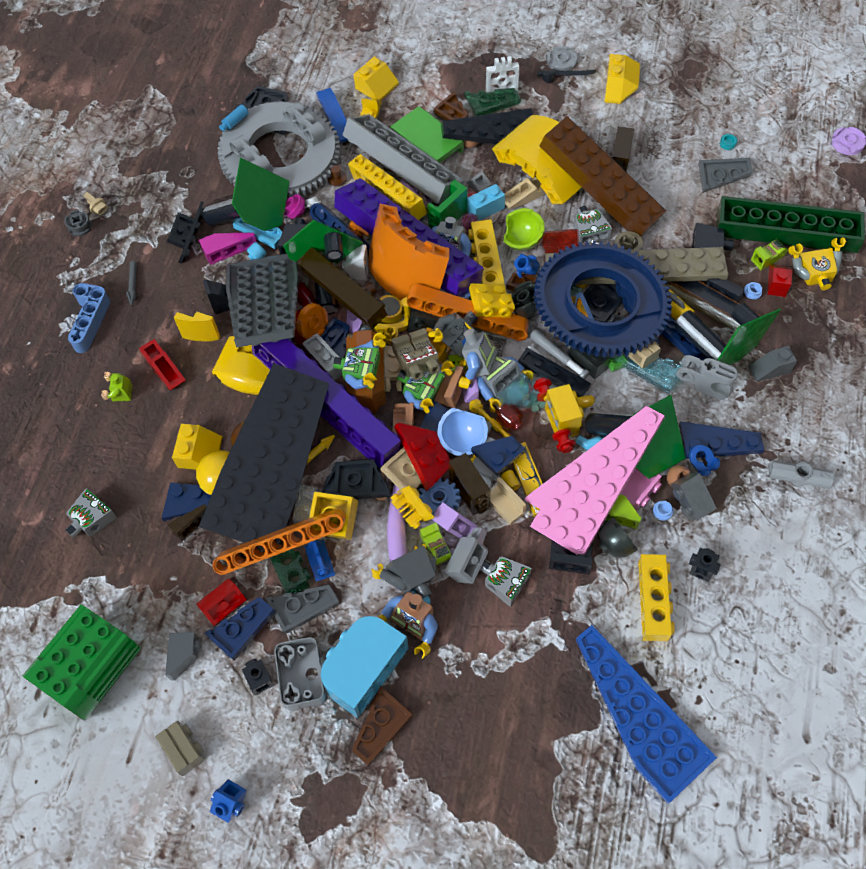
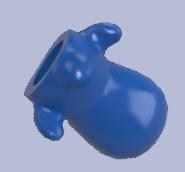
M520 254L514 261L517 275L522 278V272L524 274L536 275L540 270V263L534 255L526 256Z

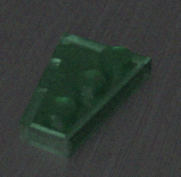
M515 88L495 89L494 92L479 90V93L470 94V91L464 92V97L476 116L487 115L521 103V97Z

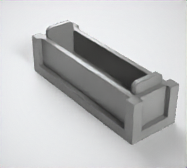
M318 333L302 343L307 353L315 358L323 369L331 375L334 381L343 375L342 369L333 368L334 358L339 356Z

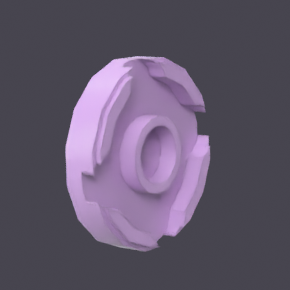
M841 127L833 134L832 145L842 154L856 155L865 148L866 136L855 127Z

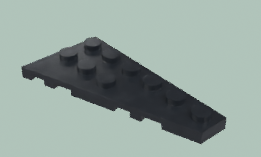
M532 108L442 121V138L498 144L533 115Z

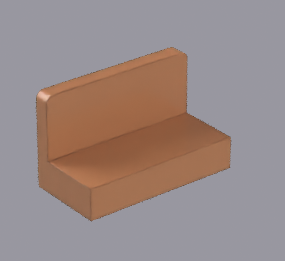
M456 366L454 373L450 376L445 373L443 382L435 397L436 402L442 406L456 407L463 389L459 387V381L462 376L465 377L464 367Z

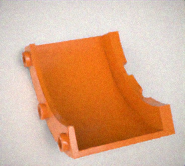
M380 203L368 254V266L375 280L385 291L400 300L408 297L409 288L413 284H420L440 291L449 261V248L427 240L425 242L420 241L414 232L408 227L402 226L398 207Z

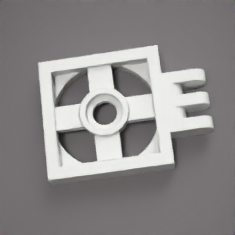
M507 56V62H505V57H501L500 63L499 59L495 58L494 66L486 67L487 96L518 91V62L512 63L511 56ZM513 70L515 75L507 76L506 71ZM499 72V76L497 78L491 79V75L493 73ZM497 84L499 88L493 87L491 85Z

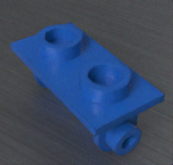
M324 539L314 540L305 545L316 582L335 576Z

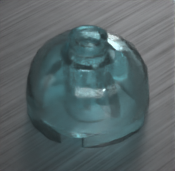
M522 373L497 396V399L509 409H517L521 406L525 408L532 401L530 399L533 394L532 382Z

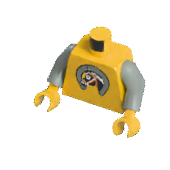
M837 238L832 240L831 244L835 251L832 248L801 253L803 251L801 244H796L797 251H795L794 245L790 246L788 251L794 256L792 258L794 273L809 286L819 284L823 291L831 288L830 282L833 281L840 269L842 260L840 248L845 245V238L840 239V245L837 244Z

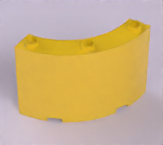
M531 115L492 149L499 163H507L513 166L517 164L531 178L536 177L541 182L540 187L552 204H564L582 187L539 147L545 134L559 122L549 117Z

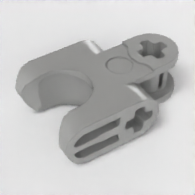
M686 355L682 358L681 363L683 365L676 371L679 379L693 383L699 392L719 400L726 399L729 396L730 384L737 378V370L734 367L711 358L703 361L691 355Z

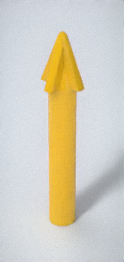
M335 435L320 440L321 442L310 451L307 464L325 448L328 450Z

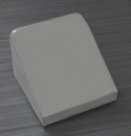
M483 171L466 182L477 193L492 185Z

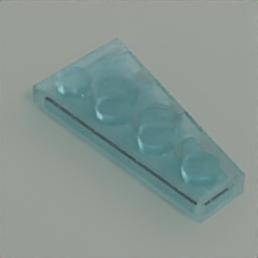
M625 354L624 356L628 361L618 356L613 358L610 356V359L614 362H621L623 368L668 394L680 380L676 375V371L682 366L674 364L673 360L657 358L642 369Z

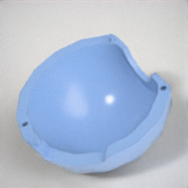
M451 408L442 416L438 424L440 443L448 452L454 455L473 454L471 448L484 444L487 439L488 427L484 417L474 413Z

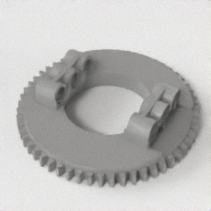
M280 101L254 106L248 109L249 114L231 130L226 129L225 132H222V137H220V142H218V159L221 170H223V174L226 175L230 183H234V187L239 160L243 158L289 180L287 193L289 197H293L296 194L300 195V193L305 196L306 191L312 193V188L317 190V185L323 186V182H327V177L331 178V167L337 165L340 158L339 136L336 135L337 131H333L334 126H331V122H328L327 118H323V114L318 115V111L313 112V108L307 109L306 105L303 106L298 102ZM284 130L301 136L306 141L308 149L298 162L286 167H272L268 159L264 155H260L258 149L253 145L254 142L268 132Z

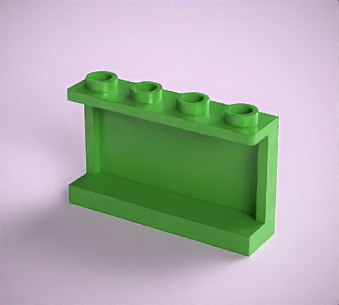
M419 106L390 126V129L439 163L455 151L464 152V141L442 138V123Z

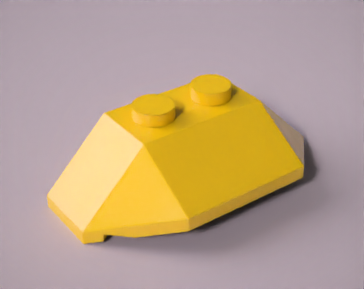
M609 54L604 103L621 104L624 99L638 90L640 63L627 55Z

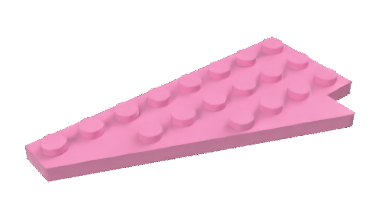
M648 406L644 407L525 497V501L540 509L530 527L573 553L585 555L659 429L665 415Z

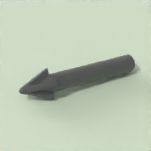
M135 261L130 262L129 288L126 292L131 305L138 296L136 295L137 263Z

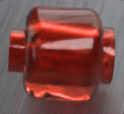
M505 403L496 411V421L505 431L512 429L516 431L523 425L521 421L524 418V414L515 404Z

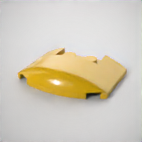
M231 336L228 338L212 374L217 376L221 383L229 388L247 394L258 395L270 369L253 355L251 345L236 347L235 338Z

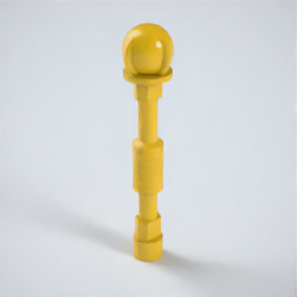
M474 399L470 401L469 408L472 412L482 415L492 424V428L497 432L499 431L504 438L511 436L502 429V426L494 418H491L483 410L480 400Z

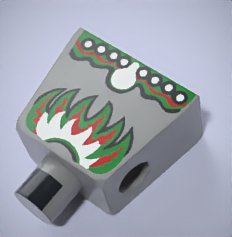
M587 206L579 207L577 210L578 214L575 215L574 219L577 243L581 242L585 245L586 241L590 244L593 239L595 242L609 240L612 227L598 209L588 211Z
M86 488L67 511L66 515L73 523L65 531L72 538L82 530L91 537L113 522L117 517L109 507Z
M499 557L495 565L485 559L480 571L488 575L485 579V586L511 607L529 579L532 568L505 557Z

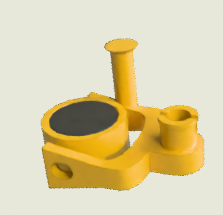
M386 295L381 297L380 300L386 305L385 310L388 315L381 321L383 324H377L373 330L384 333L386 336L385 342L392 345L391 339L399 337L398 332L408 329L411 307L406 303L407 297L401 301L394 295Z

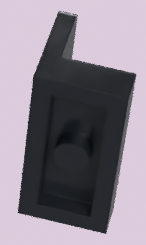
M708 278L707 286L737 303L745 295L744 288L729 280H721L719 278Z

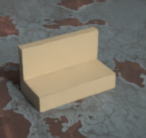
M499 477L496 486L491 490L490 505L511 526L525 515L526 504Z

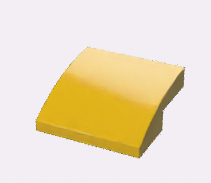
M179 312L174 316L182 338L193 341H216L221 337L212 316L196 312L194 317Z

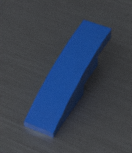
M327 88L316 92L323 113L328 122H331V126H334L333 131H337L336 135L339 136L340 143L348 141L343 136L347 120L332 89Z

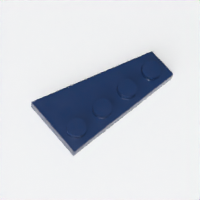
M682 421L679 423L686 459H689L690 449L695 445L707 446L712 451L714 457L762 454L764 452L761 433ZM699 451L696 454V458L706 457L704 451Z

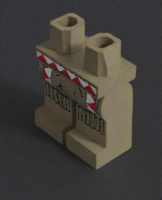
M425 328L409 333V337L405 334L391 339L393 353L407 377H412L416 381L422 379L423 372L429 370L430 374L440 372L438 353L431 344Z

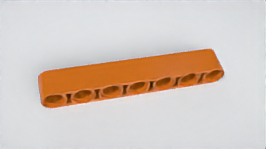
M413 284L409 288L406 303L413 309L439 317L455 312L462 318L469 311L475 314L471 300L420 284ZM513 313L511 317L505 318L477 316L478 319L471 325V327L500 336L523 341L528 336L529 320Z
M333 509L225 550L213 561V570L217 574H227L338 532L346 521V514L341 509ZM331 517L339 518L341 523H333ZM318 524L322 530L316 531L312 525ZM294 531H299L303 537L297 538L294 535ZM275 539H281L284 545L277 544ZM260 545L264 547L265 552H260L257 549V546ZM238 553H244L247 559H242ZM220 560H225L228 566L222 565Z

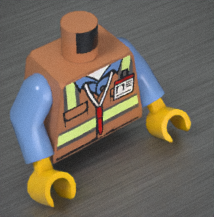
M407 592L405 596L399 595L391 598L381 611L382 615L377 617L388 623L387 618H389L391 622L417 639L423 640V643L414 649V654L417 655L422 650V658H424L431 652L429 644L432 643L438 628L433 616V607L423 601L420 595L412 594L411 592Z

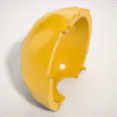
M220 450L208 453L199 462L196 468V479L200 488L207 494L212 495L221 469L230 452Z

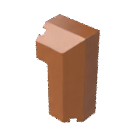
M372 330L355 331L353 337L350 338V335L346 337V353L349 348H354L373 340L375 332ZM378 346L380 361L376 373L377 380L374 382L373 389L362 388L356 390L346 382V392L349 395H354L363 407H367L372 414H375L380 406L386 404L384 347Z

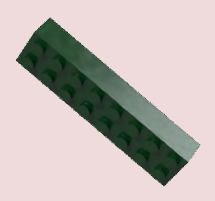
M721 196L717 209L716 227L724 230L725 238L767 243L779 240L784 245L796 246V244H801L803 247L832 248V250H835L831 244L834 238H837L838 245H840V239L845 238V245L840 248V251L858 253L865 241L864 212Z

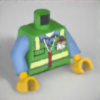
M378 332L374 335L373 340L368 343L347 349L345 358H334L333 368L342 369L343 380L354 389H373L374 382L377 380L376 373L380 361L378 346L385 347L386 342L383 339H386V336Z
M445 361L439 365V373L430 374L429 370L423 372L422 379L416 381L412 377H407L405 371L401 369L397 380L405 383L403 394L408 404L414 403V408L429 413V406L434 407L432 400L443 382L444 373L449 376L453 373L449 369L455 367L453 363Z

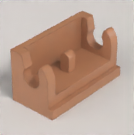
M414 403L395 404L392 432L397 434L394 428L397 423L414 426Z

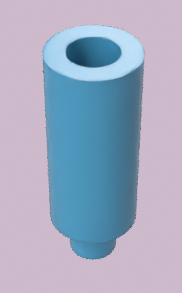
M244 105L238 106L222 120V124L219 126L222 131L226 129L231 130L249 114L247 108Z

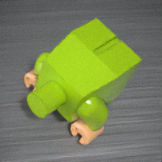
M105 372V380L110 381V393L107 390H103L101 394L103 399L111 398L112 401H131L133 384L130 379L119 373L111 374L110 372Z

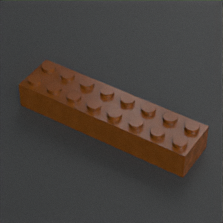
M568 116L545 134L539 147L627 231L635 232L642 237L666 212L645 189Z

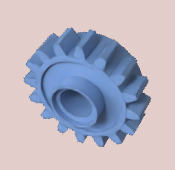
M440 478L429 491H425L423 488L419 489V498L432 509V515H434L435 510L442 502L454 510H459L458 503H461L460 490L455 489V483L449 485V479L442 482ZM443 498L442 501H436L435 499Z

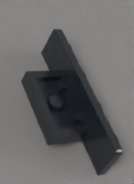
M202 201L194 218L179 212L177 213L167 239V243L183 249L178 261L180 264L184 258L187 259L191 249L188 246L193 244L195 239L193 232H197L200 225L198 218L202 219L204 209L202 207L204 202Z

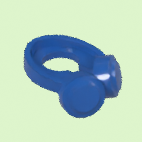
M695 445L690 449V463L701 476L710 475L711 470L714 471L720 466V460L714 457L712 451L707 446ZM699 451L705 452L707 466L703 462L697 461L696 454Z

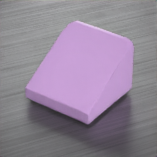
M474 377L468 389H462L466 403L474 399L479 400L477 377Z

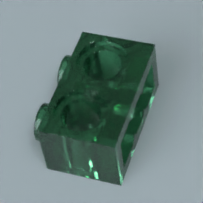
M293 549L270 557L285 593H298L310 587L307 580L311 578L307 569H302L300 565L303 560L299 551L294 552ZM287 559L292 560V562L288 565L283 564V562ZM293 577H300L297 582H291Z

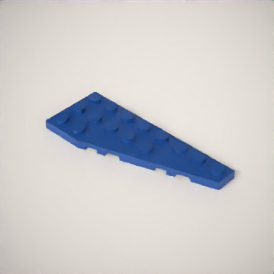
M591 625L576 638L579 649L635 768L664 801L669 804L717 757L597 629Z

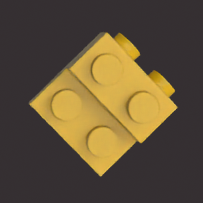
M470 284L469 292L476 316L511 317L515 306L511 294L506 292L505 285Z

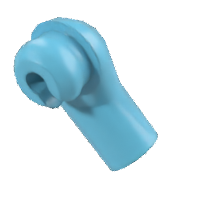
M579 435L575 443L589 450L604 437L598 436L588 440Z

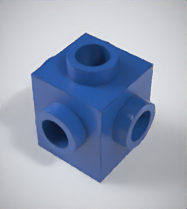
M228 779L213 793L209 812L229 823L235 816L238 817L245 807L243 801L247 790Z

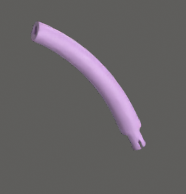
M396 485L394 486L392 495L397 493L396 491L400 490ZM390 500L387 522L389 562L408 553L406 517H402L407 512V508L399 513L398 511L401 508L397 510L391 503L392 500Z

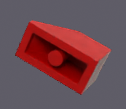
M770 264L767 295L786 297L792 281V270L789 267Z

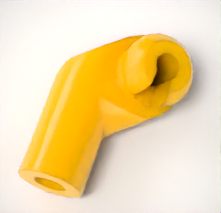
M592 395L577 397L578 407L581 406L582 409L591 407L595 403V398Z

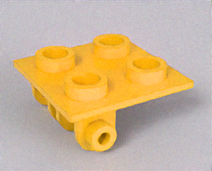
M410 485L396 491L397 493L390 497L391 503L397 510L401 508L398 511L399 513L407 507L410 508L402 517L404 518L410 514L405 520L414 529L421 525L420 522L422 523L434 518L432 509L421 501L418 491L414 487H410Z

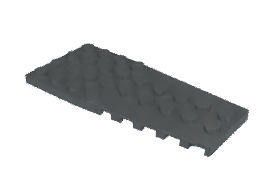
M287 254L227 264L226 291L236 347L256 346L265 342H278L281 339L295 337L299 287L297 262L290 260Z

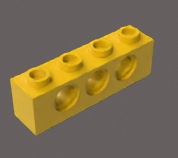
M641 554L638 560L642 641H669L675 631L674 622H671L670 614H673V602L669 601L672 585L671 582H668L667 574H670V562L666 561V555ZM650 575H657L660 580H653ZM652 595H659L661 597V600L657 601L653 599ZM658 614L662 617L663 620L657 621L654 619L653 615Z

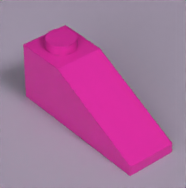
M216 233L200 239L199 242L209 264L212 265L246 251L256 242L254 233Z

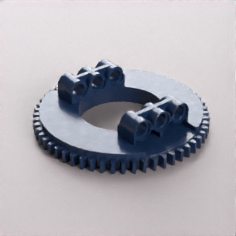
M586 241L585 245L581 242L578 243V246L572 244L571 249L566 246L565 250L560 249L559 253H554L553 257H549V260L545 261L536 279L534 303H536L535 308L538 309L537 314L541 315L540 320L545 321V327L550 326L549 332L555 331L554 337H558L560 342H565L566 346L573 347V350H580L581 353L586 352L588 355L593 354L596 357L599 355L603 356V358H606V356L613 358L614 356L621 357L624 354L628 356L631 352L636 354L637 350L641 352L643 347L648 348L649 344H653L655 340H658L665 330L672 312L671 293L668 292L670 288L666 286L667 281H663L664 276L658 275L660 270H654V264L648 265L649 259L643 261V255L637 257V251L632 254L631 248L625 251L623 245L618 248L616 243L612 247L610 242L604 245L600 241L599 245H597L593 241L592 245H590ZM605 277L612 279L616 283L617 294L623 297V306L629 312V316L617 322H599L590 319L575 307L570 291L577 282L585 278Z

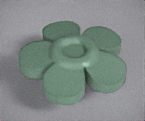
M531 393L528 395L525 407L527 409L531 408V411L536 413L539 411V408H545L546 401H538L537 395L535 396V394Z

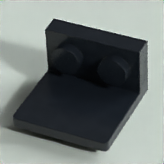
M552 540L549 569L589 575L593 560L591 558L593 542L586 554L583 555L575 554Z

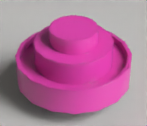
M298 194L290 197L286 201L284 215L290 219L301 216L305 211L304 198Z

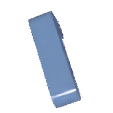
M80 283L74 286L73 294L82 308L69 333L68 340L76 352L84 353L88 351L110 305V299L103 287Z

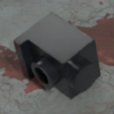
M252 659L245 663L246 667L242 671L254 696L274 686L261 659L258 661L257 659ZM259 671V674L256 677L252 676V674Z

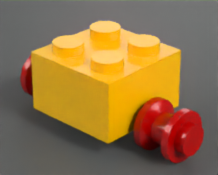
M540 378L536 380L533 388L539 392L537 395L538 401H546L545 411L554 431L552 438L554 441L559 442L556 446L557 451L569 453L576 445L575 440L569 437L579 435L580 427H582V418H584L583 409L581 406L578 407L576 392L572 391L570 384L550 389L552 385L551 380Z

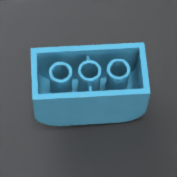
M374 616L362 617L355 621L349 630H344L337 646H333L328 651L327 659L321 668V679L330 698L357 718L361 716L378 692L380 686L382 687L409 649L407 637L382 619Z

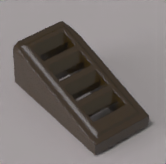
M205 504L169 523L168 527L176 537L183 541L199 527L207 506Z

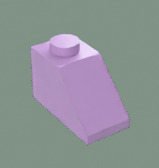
M443 502L435 510L434 518L432 519L458 538L467 537L477 527L475 523Z

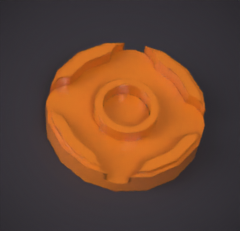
M314 303L306 305L297 317L296 328L298 334L305 339H309L316 333L321 336L325 331V324L327 325L328 323L326 309Z

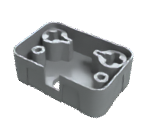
M308 637L277 644L274 652L280 700L283 706L289 711L322 705L326 700V692L321 679L320 650L316 640ZM287 652L290 653L288 663L284 658ZM311 668L318 671V676L314 680H309L306 677L307 671ZM293 690L296 697H294V701L291 702L289 698H291Z

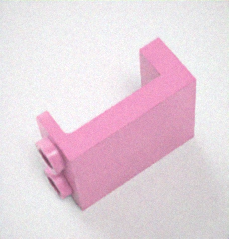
M635 468L621 494L626 496L636 511L641 506L644 508L650 500V494L652 492L656 493L660 489L662 476L658 474L656 477L648 479Z

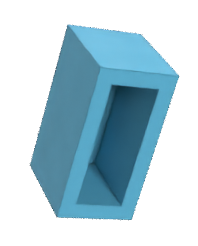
M497 184L467 198V212L474 221H480L505 209V194Z

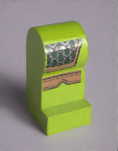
M774 240L763 248L761 246L756 248L751 261L760 270H763L770 266V264H774L783 258L788 250L779 240Z
M437 523L420 529V537L423 543L426 544V549L436 558V565L450 560V551Z

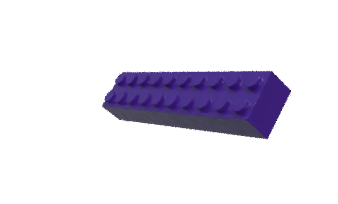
M359 178L335 190L334 208L366 230L370 235H373L381 203L398 207L402 226L408 227L417 235V239L425 242L427 240L449 248V261L441 284V288L447 293L461 297L469 292L471 283L481 284L484 267L363 179Z
M290 338L281 339L278 342H265L256 346L251 345L253 355L269 369L275 363L327 382L329 387L320 416L368 460L374 459L379 470L400 451V437L395 432L387 429L382 420H377L367 407H363L354 395H349L343 385L336 383L327 371L320 369L317 362L313 359L310 360L301 348H297Z

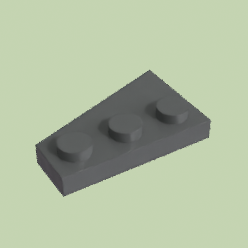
M330 585L305 589L303 592L293 594L286 593L283 596L274 598L272 596L265 598L267 603L276 610L274 616L284 635L340 604Z

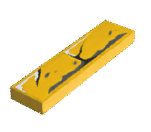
M526 442L520 444L526 448L525 453L512 464L527 497L543 483ZM528 502L533 516L536 517L540 509Z

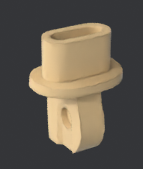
M88 192L84 194L90 205V211L93 214L102 215L108 210V205L105 204L104 199L94 198Z

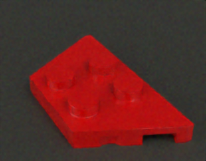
M397 423L394 428L425 491H429L449 469V461L451 460L440 443L436 431Z

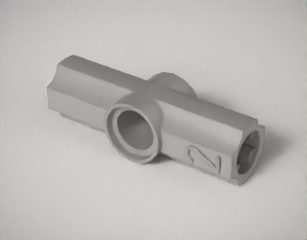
M772 460L769 468V478L790 481L793 485L800 487L806 484L830 489L834 480L833 471L813 468L805 462L792 464Z

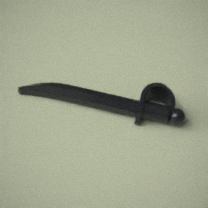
M553 68L552 70L538 71L537 75L542 77L543 81L552 83L555 75H588L596 73V70L555 71Z

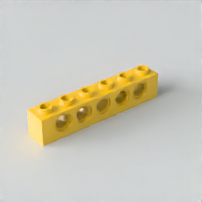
M358 155L348 163L355 180L363 179L418 220L427 214L421 197L363 155Z
M492 219L471 222L468 236L469 240L473 241L471 243L472 254L475 253L473 260L484 267L481 284L505 285Z

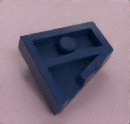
M334 317L320 337L340 358H345L346 337L350 328L348 324Z
M513 436L476 445L471 448V452L496 476L501 474L524 454L526 450Z

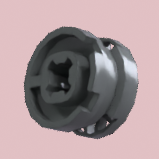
M74 210L70 212L69 216L66 215L64 223L73 236H83L92 228V223L84 211Z

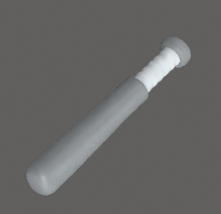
M537 329L531 331L529 337L565 366L580 375L579 377L583 379L588 377L590 372L587 369L584 370L577 365L570 356Z

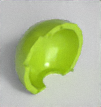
M528 208L516 209L509 213L506 217L504 243L513 250L525 251L532 249L539 244L544 236L545 227L543 219L533 209Z

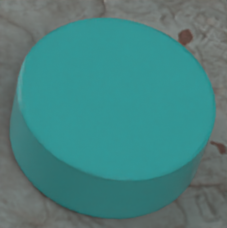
M725 134L721 137L720 146L725 150H733L738 140L732 134Z

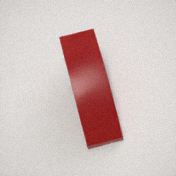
M155 339L139 348L141 355L170 391L186 381Z

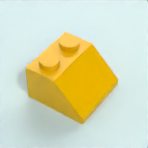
M375 56L353 74L355 89L373 100L381 101L399 85L398 80L388 65Z
M181 424L172 459L177 468L196 470L201 459L208 453L220 451L223 437L200 425Z

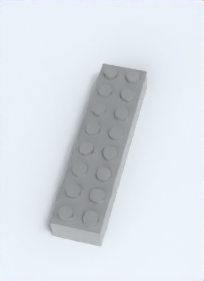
M372 115L348 117L343 136L350 143L360 147L361 151L371 155L374 160L381 162L385 168L395 172L396 176L402 177L409 185L416 187L420 193L430 197L434 203H443L450 196V183L454 179L464 185V179Z

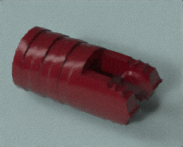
M300 282L297 299L300 305L305 307L311 303L316 304L314 296L307 285Z

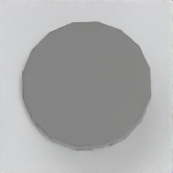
M566 46L555 47L547 54V65L550 69L554 68L555 71L573 70L578 61L577 53L571 51L572 49Z

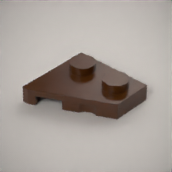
M454 91L434 108V114L445 121L468 117L467 111L463 108L461 101H458L457 94Z

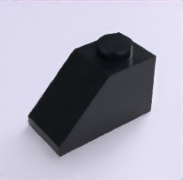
M203 280L214 314L217 315L229 311L226 284Z

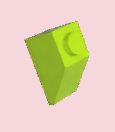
M620 494L605 522L614 517L621 526L638 529L641 517L626 496Z

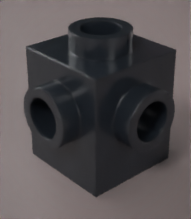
M699 548L697 554L693 553L690 558L689 565L692 566L689 574L709 582L712 575H717L721 564L717 563L720 555L715 554L711 549Z

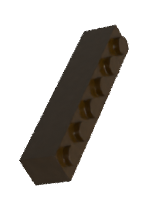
M311 247L296 261L308 277L370 329H373L388 315L385 310L386 305L379 298L376 300L368 289L364 290L361 288V284L356 279H350L349 274L344 269L339 270L334 261H328L322 251L319 250L317 252Z

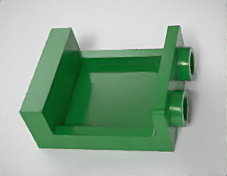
M454 179L450 183V196L438 207L431 203L427 205L428 226L430 229L438 226L441 221L445 222L447 217H453L457 221L467 212V187Z

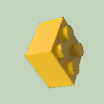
M314 492L309 518L333 509H341L346 514V521L342 529L326 537L352 540L358 500L349 496ZM331 517L333 523H341L339 518ZM313 524V525H312V527H313L314 530H316V531H321V530H322L321 527H320V525H318V524Z

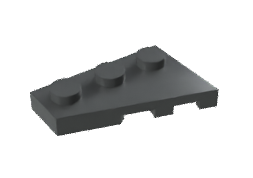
M750 158L700 160L698 163L703 193L749 177L752 174Z

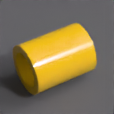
M508 470L501 475L502 480L513 491L520 488L521 485L513 470Z

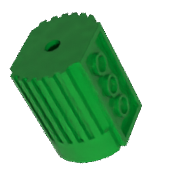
M80 604L24 672L22 677L83 721H86L141 651V647L118 628Z

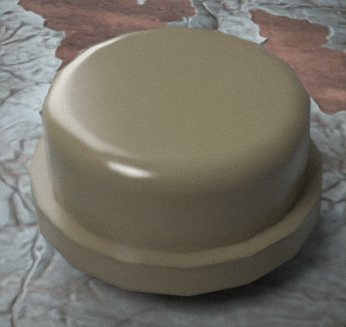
M631 231L621 232L614 241L618 248L623 245L625 251L629 248L631 250H642L643 248L642 238L637 233Z

